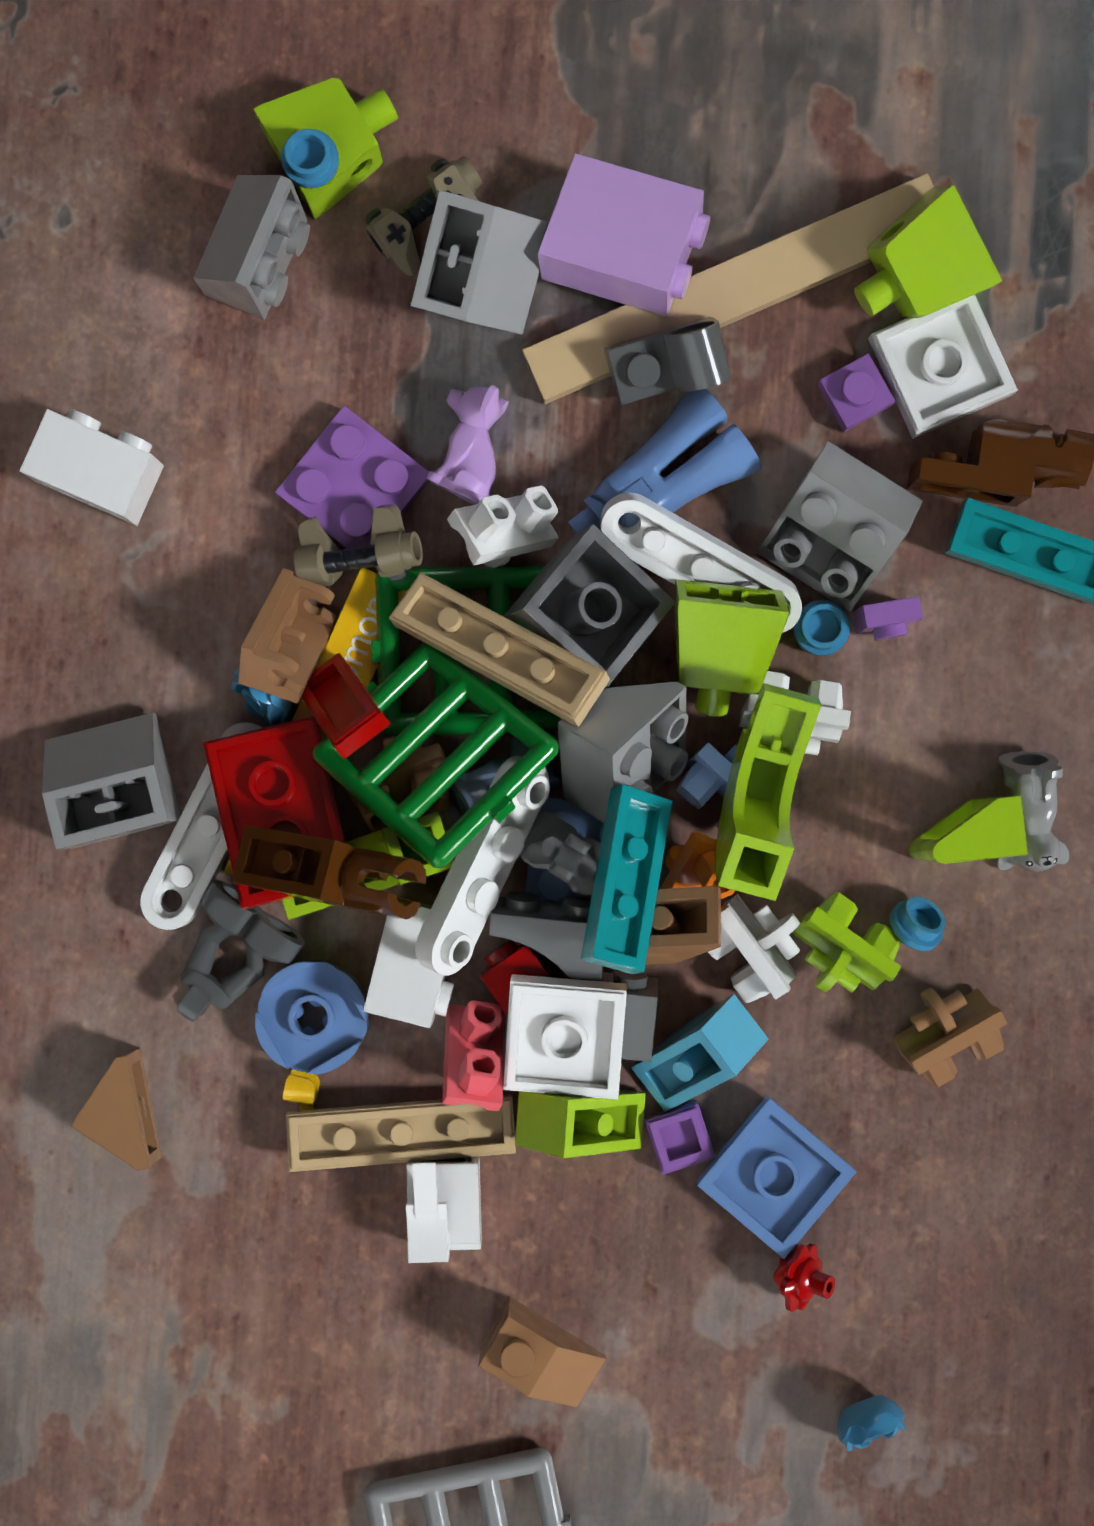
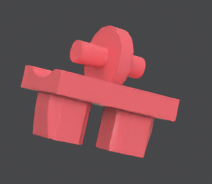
M472 1000L468 1002L467 1006L450 1004L445 1025L442 1104H473L490 1111H499L503 1104L504 1012H502L500 1005Z

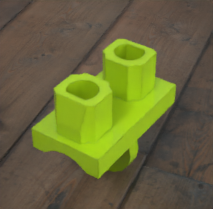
M834 892L818 907L798 919L800 924L791 933L812 948L805 960L820 970L814 982V987L826 993L837 982L852 993L861 982L873 991L883 981H893L902 966L894 961L901 940L892 929L880 923L870 926L863 938L848 929L858 908L854 902L840 892Z

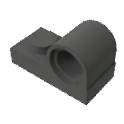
M710 316L604 348L617 402L621 405L674 389L682 392L702 390L722 384L731 378L719 321Z

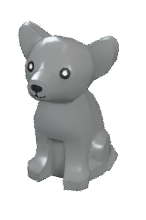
M1037 751L1010 752L998 757L997 763L1002 767L1004 785L1011 788L1012 796H1021L1028 855L996 858V865L1000 870H1007L1019 864L1020 867L1029 871L1038 872L1048 870L1055 866L1056 863L1066 864L1070 857L1069 850L1063 841L1059 840L1051 832L1058 806L1057 779L1063 776V767L1059 766V760L1049 753Z

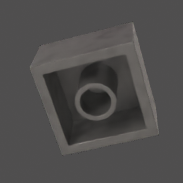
M592 524L568 538L503 617L606 671L610 678L606 685L608 687L676 601L601 530Z

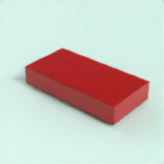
M340 652L313 671L301 697L333 747L344 759L391 724Z

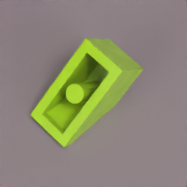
M619 1089L618 1100L519 1091L515 1145L563 1159L642 1149L646 1093Z

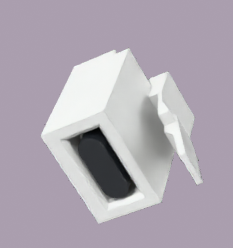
M480 1156L408 1162L406 1165L408 1263L448 1262L450 1250L481 1249Z

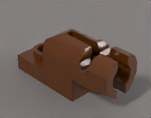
M1004 419L983 422L972 433L966 464L962 463V456L958 454L940 451L930 452L928 457H921L910 468L907 490L962 499L971 498L980 502L1016 507L1031 497L1033 482H1035L1034 488L1068 487L1079 489L1080 485H1086L1094 462V434L1066 429L1065 433H1061L1054 441L1052 438L1053 429L1046 424L1036 425Z
M246 825L231 882L247 887L288 894L309 901L407 920L417 914L421 903L397 898L396 894L367 888L364 884V878L387 881V877L390 875L397 879L426 884V870L420 861L411 858L357 848L333 839Z

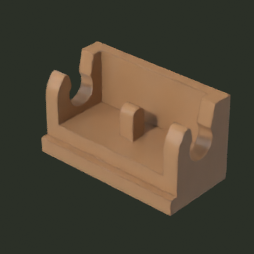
M283 568L241 645L238 684L298 704L335 627L338 615L325 608L315 607L308 601V599H314L322 604L330 605L335 596L331 590L320 584L293 576V571Z

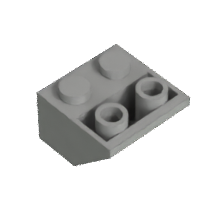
M237 175L193 277L205 296L263 320L266 319L271 305L274 307L280 305L288 286V275L285 272L292 256H300L303 252L310 233V225L307 224V217L291 179L281 175Z
M439 190L411 306L465 322L523 334L540 272L538 251L549 222Z
M828 441L756 553L846 610L851 611L908 534L923 500Z
M679 682L604 688L579 728L561 719L558 722L564 799L602 823H605L610 789L612 787L625 784L654 794L667 780H675L684 770L688 760V753L686 752V726L688 723V715L686 714V686Z
M152 712L45 740L42 797L56 850L78 848L178 822L181 811L156 713Z

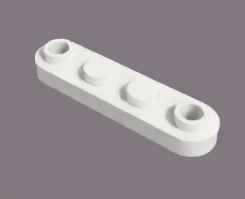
M622 493L610 499L604 506L601 513V531L635 563L675 584L676 579L782 591L789 611L783 633L790 630L798 622L802 612V602L796 586L788 578L640 494ZM625 513H634L640 519L636 525L625 527L619 523V518Z
M238 723L228 728L221 738L263 727L253 723ZM208 763L141 893L140 906L144 917L150 924L160 929H177L194 920L202 906L200 900L212 882L215 881L228 855ZM170 890L177 891L182 897L181 907L177 911L170 910L165 904V896Z
M513 756L507 759L498 769L490 788L522 756ZM545 767L512 799L516 808L500 824L492 819L457 854L417 938L416 956L422 966L440 975L449 976L459 971L471 959L477 940L491 911L498 902L499 894L509 873L523 850L524 842L542 805L548 798L550 789L549 775Z

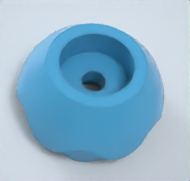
M239 669L234 672L236 677L233 678L231 688L235 693L244 696L246 710L251 715L264 718L266 727L278 723L282 724L287 721L292 711L293 702L238 684Z
M877 1395L848 1406L840 1412L837 1422V1436L841 1443L845 1444L848 1452L853 1450V1446L863 1449L875 1439L895 1436L899 1428L901 1431L905 1430L906 1427L903 1422L905 1416L901 1407L896 1402L884 1395Z

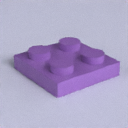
M343 406L275 493L307 519L314 516L317 517L325 533L344 548H354L371 544L373 509L380 505L394 504L400 509L401 516H403L430 482L426 479L429 471L350 409Z

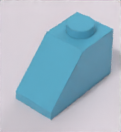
M735 994L699 1013L652 1050L651 1062L637 1061L631 1068L664 1112L735 1077L769 1038Z

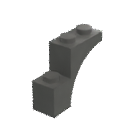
M521 891L510 892L506 894V897H499L495 908L491 911L489 936L506 938L536 950L555 963L569 979L627 984L621 1059L651 1062L659 978L648 977L645 971L637 974H629L615 970L614 973L603 972V966L580 960L591 899L571 897L564 899L563 903L540 901V897L534 893Z

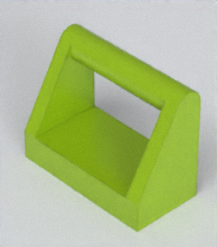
M1021 796L987 797L967 800L910 842L908 846L909 855L918 861L944 864L1028 855Z

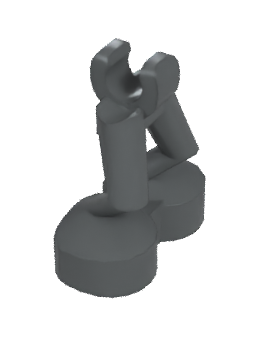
M540 810L524 842L520 856L524 862L534 868L548 869L549 873L566 882L576 894L583 898L591 899L601 843L591 837L578 838L577 831L572 825L548 811Z
M220 880L213 881L200 900L207 916L214 924L201 930L193 951L180 975L181 981L190 989L178 1004L177 1011L190 1021H194L203 1015L211 1004L219 1009L228 1008L232 1002L264 976L263 958L271 962L290 964L305 943L302 936L296 930L277 917L266 913L261 908L241 909L236 887ZM230 935H239L243 938V942L247 947L246 963L219 980L210 974L219 943Z

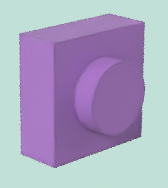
M869 353L822 378L817 384L819 391L843 433L890 408L896 402Z
M919 596L863 605L853 612L857 634L873 631L875 641L908 635L907 625H912L923 619Z

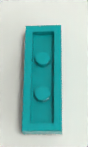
M966 498L962 501L945 554L1094 605V541L971 498Z
M625 784L610 789L580 960L629 974L643 973L645 971L672 800Z

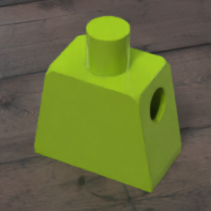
M339 78L327 79L254 108L261 129L280 161L285 142L299 130H319L327 134L335 143L339 154V167L331 181L321 187L312 189L303 188L294 183L314 219L325 214L381 166L383 160L379 144L373 134L398 120L396 110L383 88L354 103Z
M946 185L933 187L924 193L869 244L867 254L877 273L856 286L854 293L863 310L871 317L894 303L902 317L921 318L996 286L1002 282V279L955 186Z
M676 579V663L679 683L686 687L698 688L695 709L698 712L709 716H724L728 713L732 692L755 694L761 689L788 619L789 611L783 592Z

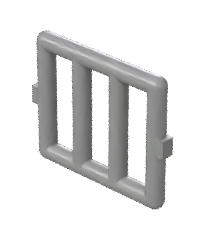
M542 1447L369 1483L364 1490L370 1526H393L389 1503L422 1497L427 1526H451L444 1492L475 1485L478 1488L485 1526H508L499 1480L532 1474L542 1525L572 1526L570 1514L563 1515L551 1453Z

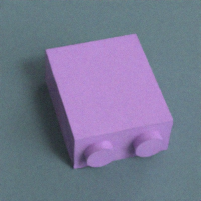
M575 153L538 251L541 279L667 317L674 297L682 300L686 294L692 274V266L686 264L692 247L701 249L708 232L710 216L703 214L704 190Z

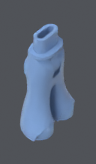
M707 389L686 392L655 434L598 485L590 497L587 496L583 500L586 508L568 521L575 533L592 524L601 530V513L604 506L610 499L622 493L640 494L674 513L680 507L710 490L751 476L762 469V466L750 442L735 424H732L671 474L661 477V474L678 457L727 423L725 410ZM625 513L619 518V523L625 527H631L636 525L640 518L634 513Z

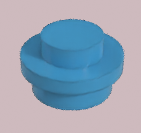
M303 129L295 132L285 142L281 153V162L286 175L293 183L303 188L312 189L321 187L332 180L339 167V154L335 143L327 134L315 129Z
M828 600L810 602L802 608L801 616L793 626L794 637L798 645L809 654L815 656L831 655L841 649L849 637V618L846 612L834 602Z
M912 897L909 900L900 901L891 910L889 916L890 925L894 933L901 940V943L919 951H930L943 938V930L946 925L945 917L942 911L926 898Z

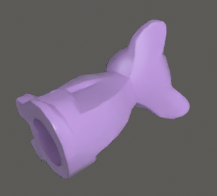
M493 385L489 388L473 386L466 391L455 388L449 391L447 404L455 411L460 422L449 436V447L443 465L436 471H429L426 477L434 485L473 505L478 504L483 497L491 496L495 481V453L488 430L504 414L509 403L504 398L499 399V388Z

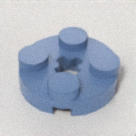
M330 960L299 961L277 972L265 984L258 1001V1011L255 1013L256 1034L266 1054L275 1063L287 1069L290 1067L296 1071L307 1072L306 1074L326 1073L346 1063L359 1049L369 1029V1013L363 1012L366 994L362 986L349 971L339 967ZM310 1001L314 1007L322 1005L325 1008L327 1014L322 1019L325 1027L323 1030L317 1032L312 1025L303 1028L299 1024L298 1018L304 1014L301 1004Z

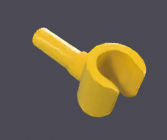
M292 1069L285 1082L283 1100L300 1104L299 1111L313 1110L320 1087L319 1077L316 1074H306L307 1072Z

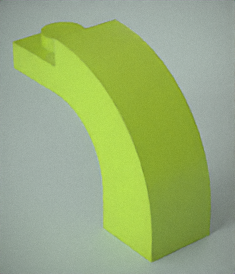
M762 683L748 728L742 729L723 799L715 858L718 886L776 901L795 848L790 833L791 803L798 772L822 706L819 698Z

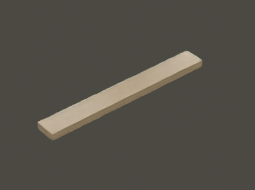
M929 174L922 175L691 276L684 298L681 300L674 297L667 317L624 305L523 349V357L544 405L610 377L604 351L606 347L709 316L718 320L720 328L871 263L872 261L867 254V247L924 193L934 187Z

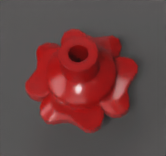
M809 1243L807 1246L799 1244L795 1252H790L785 1259L782 1257L779 1259V1267L775 1270L773 1279L778 1286L780 1294L785 1297V1308L788 1311L804 1310L809 1300L815 1295L828 1299L834 1292L835 1278L822 1273L823 1263L818 1258L817 1246L815 1244Z

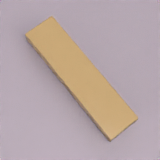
M421 572L389 616L395 627L578 728L610 681L607 672Z
M503 1094V1104L499 1111H490L473 1104L446 1105L442 1104V1099L286 1112L289 1172L516 1153L513 1098L511 1094Z

